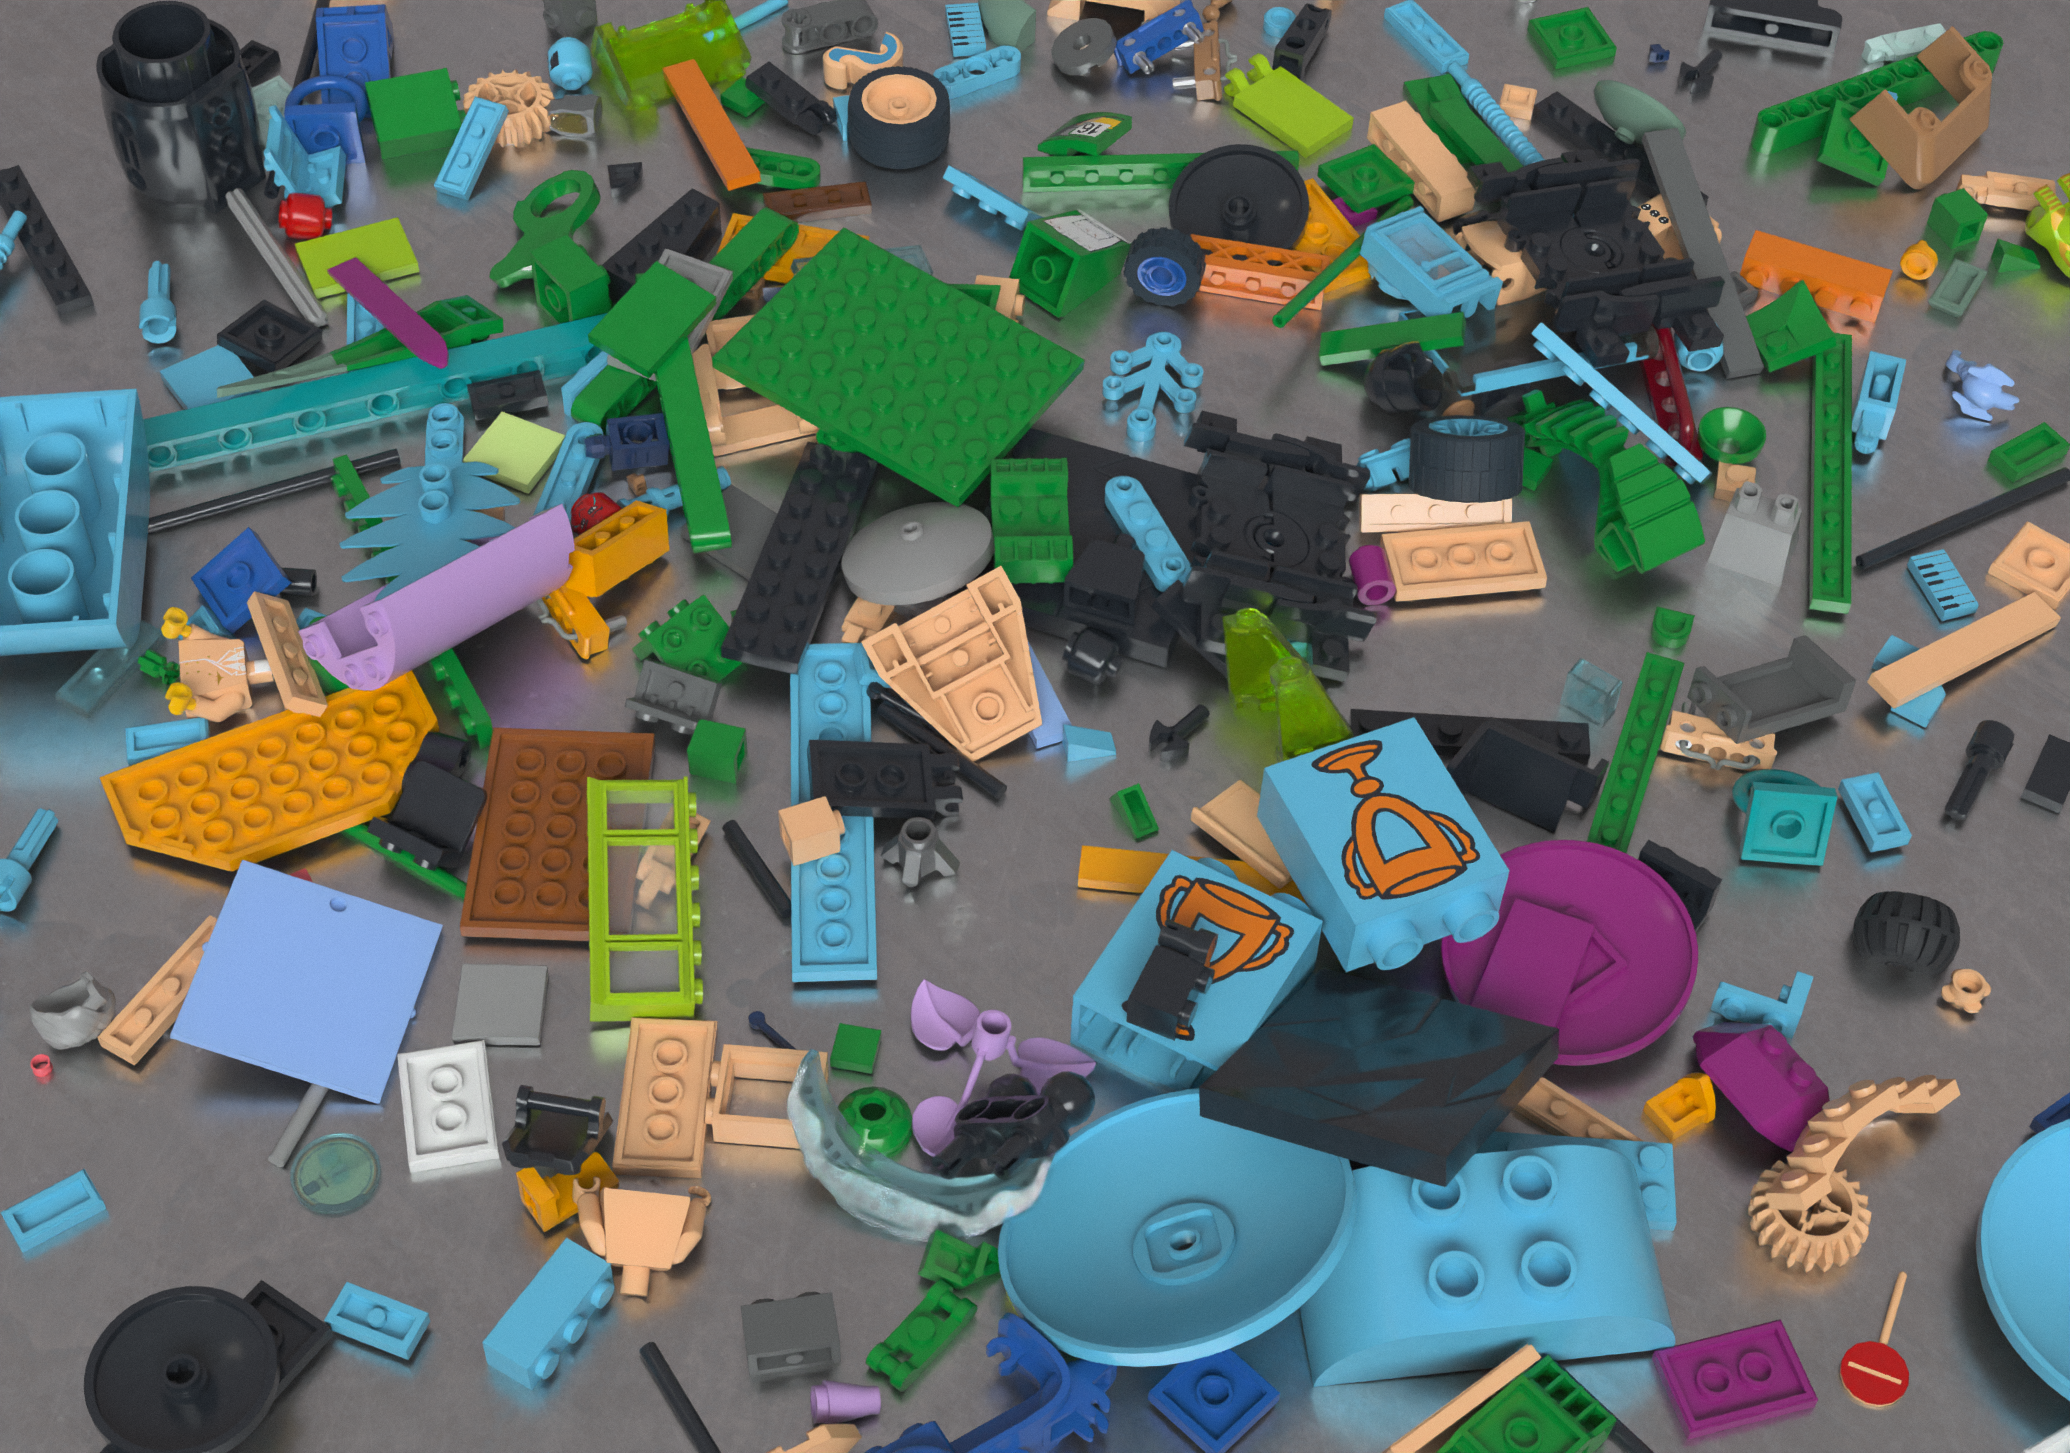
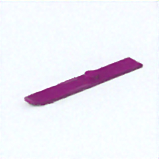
M356 257L327 269L328 274L413 354L440 369L448 366L449 354L446 343L441 335Z

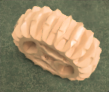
M502 69L501 73L496 75L489 72L488 78H477V84L469 85L468 93L464 94L463 109L466 115L475 96L506 105L509 113L495 141L502 148L507 144H513L517 148L518 143L522 142L530 145L532 138L541 139L543 132L550 131L551 117L548 116V111L544 107L555 97H553L549 84L542 82L541 76L532 77L530 71L519 74L517 69L512 73H505Z
M1778 1160L1773 1164L1771 1170L1765 1169L1761 1173L1757 1184H1754L1750 1193L1751 1199L1748 1205V1215L1752 1217L1750 1231L1760 1233L1758 1237L1759 1246H1772V1258L1781 1254L1787 1257L1788 1268L1794 1265L1796 1261L1803 1264L1806 1273L1812 1270L1814 1264H1817L1824 1273L1831 1268L1832 1263L1841 1268L1842 1265L1846 1264L1849 1257L1853 1258L1859 1253L1862 1247L1861 1244L1865 1243L1869 1235L1868 1226L1871 1222L1872 1212L1866 1210L1868 1196L1858 1194L1860 1181L1847 1182V1169L1838 1173L1833 1171L1829 1179L1832 1191L1812 1205L1811 1218L1809 1222H1806L1807 1210L1770 1209L1765 1192L1779 1183L1780 1177L1783 1174L1789 1172V1163L1787 1162L1786 1165Z

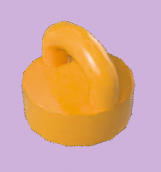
M1919 240L1917 244L1909 246L1900 259L1902 271L1906 276L1916 280L1930 277L1938 265L1936 252L1928 246L1925 240Z

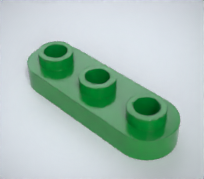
M746 147L760 171L761 181L757 184L792 190L813 188L820 184V165L814 159Z

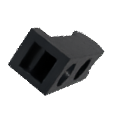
M1306 3L1276 45L1272 69L1276 70L1281 66L1302 80L1305 74V67L1328 31L1332 10L1327 8L1321 9Z

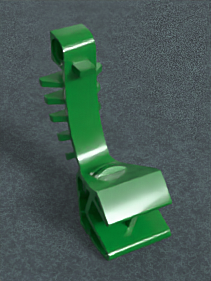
M1536 389L1522 395L1526 409L1507 417V419L1524 428L1525 447L1539 446L1542 455L1549 458L1562 452L1561 448H1565L1579 454L1598 469L1600 492L1594 545L1598 554L1615 572L1635 565L1639 573H1644L1705 544L1699 515L1694 503L1690 500L1691 496L1683 480L1678 479L1677 474L1664 463H1659L1658 458L1641 443L1626 449L1624 444L1628 438L1629 429L1624 425L1616 427L1617 418L1613 415L1605 416L1603 407H1594L1593 402H1583V399L1555 407L1554 402L1545 403L1542 391Z

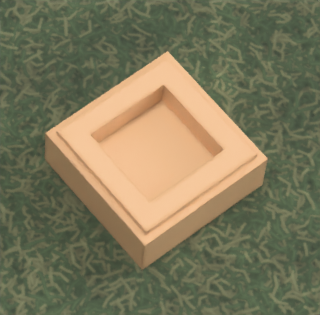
M1504 84L1499 105L1509 117L1531 120L1537 90Z

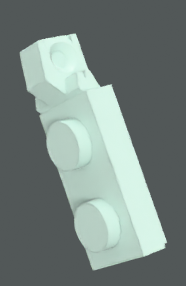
M1941 23L1880 35L1865 41V47L1861 56L1867 64L1885 60L1894 63L1919 54L1946 30Z

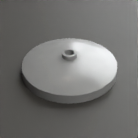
M949 502L922 503L888 513L861 529L846 546L841 565L848 587L861 599L881 605L917 604L952 593L976 578L985 569L994 554V537L988 519L980 511L970 506L961 504L959 507H956Z

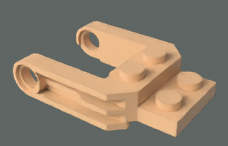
M755 315L711 321L706 330L708 344L701 345L692 354L712 447L726 445L718 389L728 390L746 387L713 368L712 357ZM796 415L800 434L817 431L818 427Z

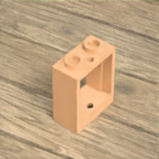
M724 1044L721 1061L714 1060L712 1066L711 1086L717 1087L715 1098H707L705 1110V1124H712L714 1142L807 1149L796 1120L729 1115L735 1077L798 1082L811 1054L817 1091L824 1111L829 1078L828 1052Z

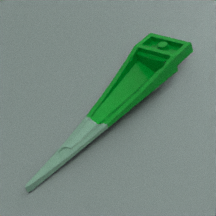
M468 295L435 301L416 312L441 335L446 343L447 350L470 345L471 339L485 340L492 334L504 332L503 318ZM384 328L356 342L302 363L220 386L217 388V398L374 367L417 356Z

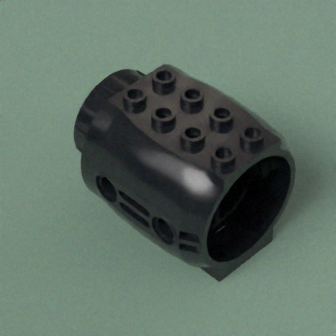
M157 1L141 5L126 13L114 28L112 35L113 44L99 53L96 63L106 124L116 157L124 175L136 189L157 203L176 208L204 207L217 214L228 206V200L226 199L228 191L233 192L236 188H239L246 193L266 178L261 156L260 128L256 103L250 80L242 61L238 42L227 28L208 19L206 14L197 7L184 2Z

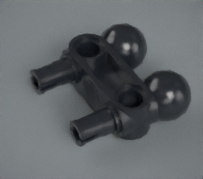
M1065 1071L1048 1078L1041 1089L1040 1095H1038L1036 1087L1028 1078L1015 1073L1005 1074L991 1082L984 1098L971 1102L959 1111L955 1117L954 1139L939 1154L932 1158V1164L934 1167H938L943 1163L936 1171L944 1179L951 1180L972 1158L987 1159L989 1167H993L998 1162L991 1170L993 1174L1002 1180H1007L1025 1160L1049 1156L1068 1142L1070 1138L1068 1130L1086 1122L1094 1110L1095 1094L1093 1087L1083 1075Z

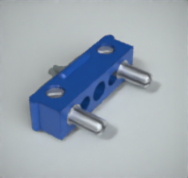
M1186 0L1154 19H1147L1145 22H1142V26L1117 41L1114 55L1118 65L1124 66L1130 74L1140 68L1146 74H1150V71H1154L1152 61L1190 39L1197 45L1200 42L1202 43L1204 35L1201 32L1204 31L1199 13L1194 8L1192 1Z

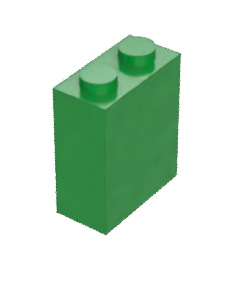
M447 68L365 82L368 105L382 160L452 147L466 114L464 109L458 110L456 101L461 100L457 80L450 81Z

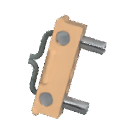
M1689 701L1683 703L1681 712L1672 711L1669 724L1666 726L1660 744V749L1664 752L1709 762L1710 768L1721 770L1722 766L1750 772L1772 768L1777 755V751L1774 749L1775 734H1768L1736 744L1711 719L1696 716V705L1691 702L1688 714Z

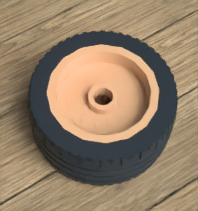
M885 67L864 75L852 87L848 101V131L854 150L868 162L892 169L915 168L936 159L946 148L950 134V101L945 86L930 73L913 67Z

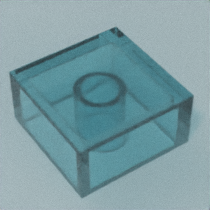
M1580 658L1567 674L1560 704L1602 728L1615 713L1623 682Z

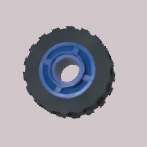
M1160 227V229L1151 228L1145 233L1141 232L1138 234L1137 239H1134L1131 243L1124 264V277L1127 279L1128 287L1133 289V293L1142 297L1148 303L1152 302L1158 306L1169 305V307L1180 303L1184 304L1190 298L1193 299L1196 292L1199 291L1206 268V262H1204L1205 254L1201 251V246L1194 242L1188 234L1185 235L1179 230L1167 229V227Z

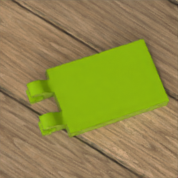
M1257 53L1248 60L1254 68L1247 72V76L1255 82L1254 84L1250 85L1244 73L1238 68H1233L1225 73V77L1231 83L1224 86L1223 90L1227 95L1234 97L1233 106L1293 150L1298 151L1305 158L1326 146L1353 126L1354 118L1283 67L1280 66L1273 70L1267 58L1260 53Z

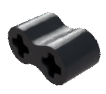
M430 730L425 735L416 758L407 766L402 780V793L416 763L419 761L429 762L460 777L467 769L471 758V742Z

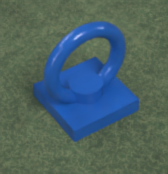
M336 75L317 76L298 84L286 98L284 116L307 154L311 155L340 146L346 154V164L365 163L366 153L360 122L367 113L368 98L363 88L351 79ZM324 89L344 91L354 100L352 103L299 105L309 94Z

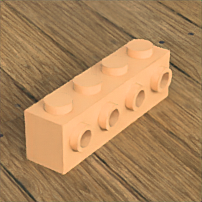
M1407 101L1370 113L1367 139L1371 144L1376 145L1415 182L1413 194L1437 223L1473 211L1475 189L1467 179V171L1458 162L1457 157L1449 152L1440 141L1439 136L1431 131L1421 115L1415 112Z

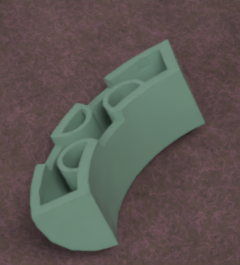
M978 0L981 21L988 29L989 38L998 47L1012 46L1021 53L1035 42L1036 9L1029 6L1023 0Z

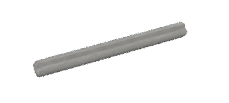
M236 188L233 192L228 191L226 194L228 206L306 321L318 328L321 325L325 326L328 323L327 312L244 191Z

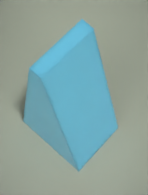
M849 95L833 97V108L837 115L836 123L843 141H847L849 137Z
M1063 724L1062 743L1067 762L1116 755L1111 732Z

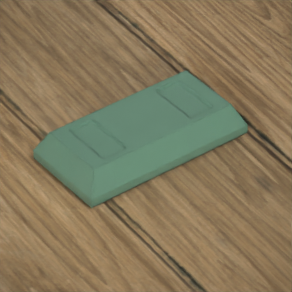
M1954 259L1928 303L1932 308L1953 317L1962 316L1988 272L1961 260Z

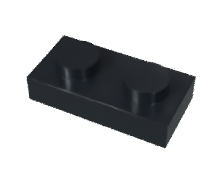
M540 370L467 384L475 420L495 417L501 412L510 414L549 406Z

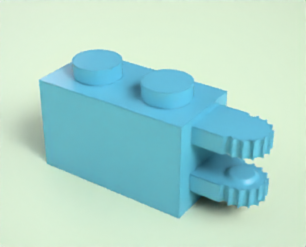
M1870 351L1860 381L1852 416V432L1856 433L1854 447H1856L1859 453L1872 454L1877 448L1879 439L1886 440L1896 411L1907 359Z

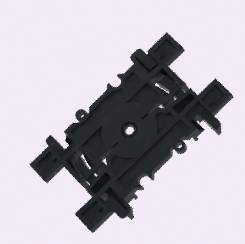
M1593 149L1564 152L1561 154V157L1535 162L1509 173L1501 162L1470 166L1467 179L1475 189L1474 199L1477 203L1501 201V210L1497 224L1507 236L1504 247L1510 252L1522 250L1521 260L1536 281L1534 288L1548 289L1543 302L1553 306L1555 309L1552 318L1553 324L1560 332H1577L1575 341L1594 368L1626 363L1630 351L1620 336L1647 332L1651 323L1658 330L1672 327L1689 352L1720 347L1724 334L1709 315L1706 308L1718 306L1725 281L1721 276L1697 280L1691 272L1695 264L1692 258L1678 260L1669 257L1664 260L1665 251L1649 230L1650 222L1639 220L1638 217L1641 209L1629 202L1640 167V162L1637 159L1608 162L1606 159H1599Z
M1202 410L1197 422L1192 424L1184 439L1185 447L1197 449L1198 452L1205 453L1197 473V486L1192 489L1188 497V504L1192 508L1199 510L1196 516V539L1190 551L1200 553L1203 557L1195 555L1190 564L1191 570L1181 586V598L1185 602L1199 605L1196 613V648L1234 656L1239 647L1238 628L1250 630L1256 617L1260 619L1261 633L1307 643V674L1344 682L1350 673L1348 639L1364 642L1377 620L1375 612L1353 607V598L1358 591V586L1354 584L1351 578L1343 576L1346 571L1345 546L1351 535L1339 531H1345L1350 522V519L1344 514L1346 502L1348 500L1355 502L1359 499L1360 494H1362L1370 479V470L1342 463V444L1309 436L1302 441L1278 433L1273 434L1271 440L1237 432V419Z

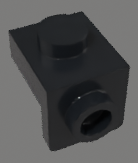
M1505 365V366L1501 367L1500 369L1508 368L1509 366H1508V365ZM1529 383L1472 394L1471 401L1475 404L1474 412L1481 416L1505 402H1508L1514 409L1521 412L1526 409L1522 395L1529 393L1531 386Z

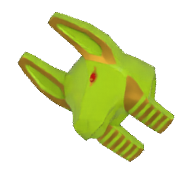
M2070 173L2061 176L2057 182L2068 197L2069 202L2063 205L2047 185L2039 188L2033 195L2041 206L2035 207L2026 217L2025 232L2037 243L2048 249L2055 264L2070 278Z

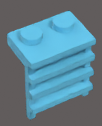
M277 106L269 107V113L273 118L269 119L267 144L264 150V167L267 171H275L274 182L277 186H285V199L290 193L298 192L320 195L325 201V208L341 204L346 166V154L342 148L338 146L308 155Z

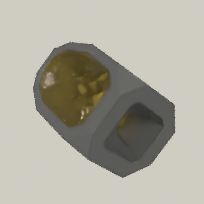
M590 93L586 95H565L563 98L552 99L544 107L548 111V116L551 117L550 130L561 135L582 138L597 136L602 122V97Z

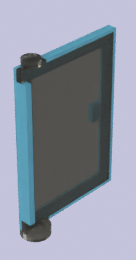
M1547 290L1525 300L1503 305L1496 303L1495 308L1490 311L1478 301L1474 314L1468 318L1465 317L1466 327L1463 346L1423 351L1428 358L1433 360V364L1443 374L1442 379L1446 392H1458L1461 397L1566 375L1561 370L1566 365L1562 360L1557 357L1552 362L1533 346L1538 339L1531 333L1541 322L1591 366L1592 364L1575 341L1577 332H1560L1553 324L1552 318L1555 309L1553 306L1543 302ZM1462 304L1453 307L1452 313L1460 312ZM1418 309L1400 312L1398 321L1424 318L1426 316ZM1652 325L1647 332L1620 336L1630 351L1626 363L1654 359L1657 356L1659 340L1656 330Z

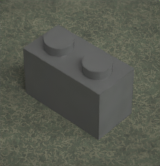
M805 1292L796 1298L777 1301L764 1298L756 1300L750 1305L741 1306L749 1377L841 1363L840 1339L832 1292L823 1294Z

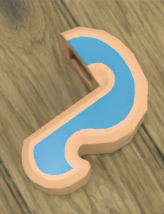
M888 32L885 33L879 53L835 46L823 54L825 83L839 90L846 89L847 83L855 84L864 75L874 70L892 66L903 67V44L896 35Z

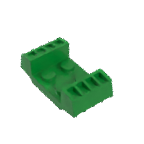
M1067 458L990 459L991 524L994 537L993 566L994 569L1002 566L1011 583L1053 584V582H1064L1066 575L1073 567V540L1069 531L1067 501Z
M1547 1355L1530 1370L1521 1373L1457 1429L1453 1436L1436 1453H1593L1606 1441L1617 1419L1607 1412L1597 1400L1592 1398L1581 1385L1576 1383L1566 1371L1561 1369Z

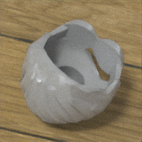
M88 971L79 974L80 978L70 985H64L47 996L42 995L30 1005V1018L41 1037L53 1048L68 1049L83 1046L85 1043L97 1039L115 1017L116 999L111 989L101 986Z

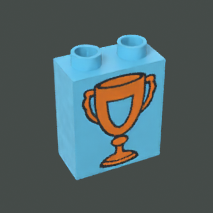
M1415 717L1264 768L1257 817L1312 914L1323 921L1322 931L1346 972L1374 962L1381 970H1392L1414 959L1426 943L1452 935L1456 942H1470L1488 933L1499 921L1500 915L1498 912L1507 883L1509 869Z
M1172 850L1073 995L1070 1043L1168 1092L1198 1089L1303 988L1315 969L1323 921L1314 917L1304 902L1290 894L1275 893L1269 896L1239 882L1235 873L1218 860L1200 858L1195 861ZM1167 918L1197 931L1203 928L1218 934L1217 945L1209 967L1215 970L1211 986L1206 994L1199 992L1195 1000L1198 1003L1195 1017L1189 1028L1182 1026L1175 1041L1126 1022L1128 997L1155 946L1158 945L1159 934L1163 925L1166 926L1165 921Z

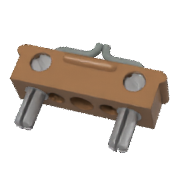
M1212 20L1210 23H1202L1204 31L1201 32L1204 35L1202 43L1200 42L1197 45L1190 39L1172 50L1194 49L1195 76L1173 78L1172 85L1174 90L1196 88L1197 101L1209 99L1220 101L1222 99V81L1228 79L1225 75L1221 76L1220 43L1225 44V54L1229 58L1226 62V73L1231 70V64L1237 62L1236 54L1230 53L1229 41L1219 38L1218 22Z

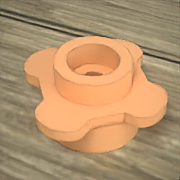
M1954 970L1950 976L1952 979L1950 984L1943 986L1941 990L1943 999L1964 1007V1010L1968 1013L1979 1012L1982 1007L1980 1003L1982 998L1989 996L1991 992L1990 985L1975 970Z

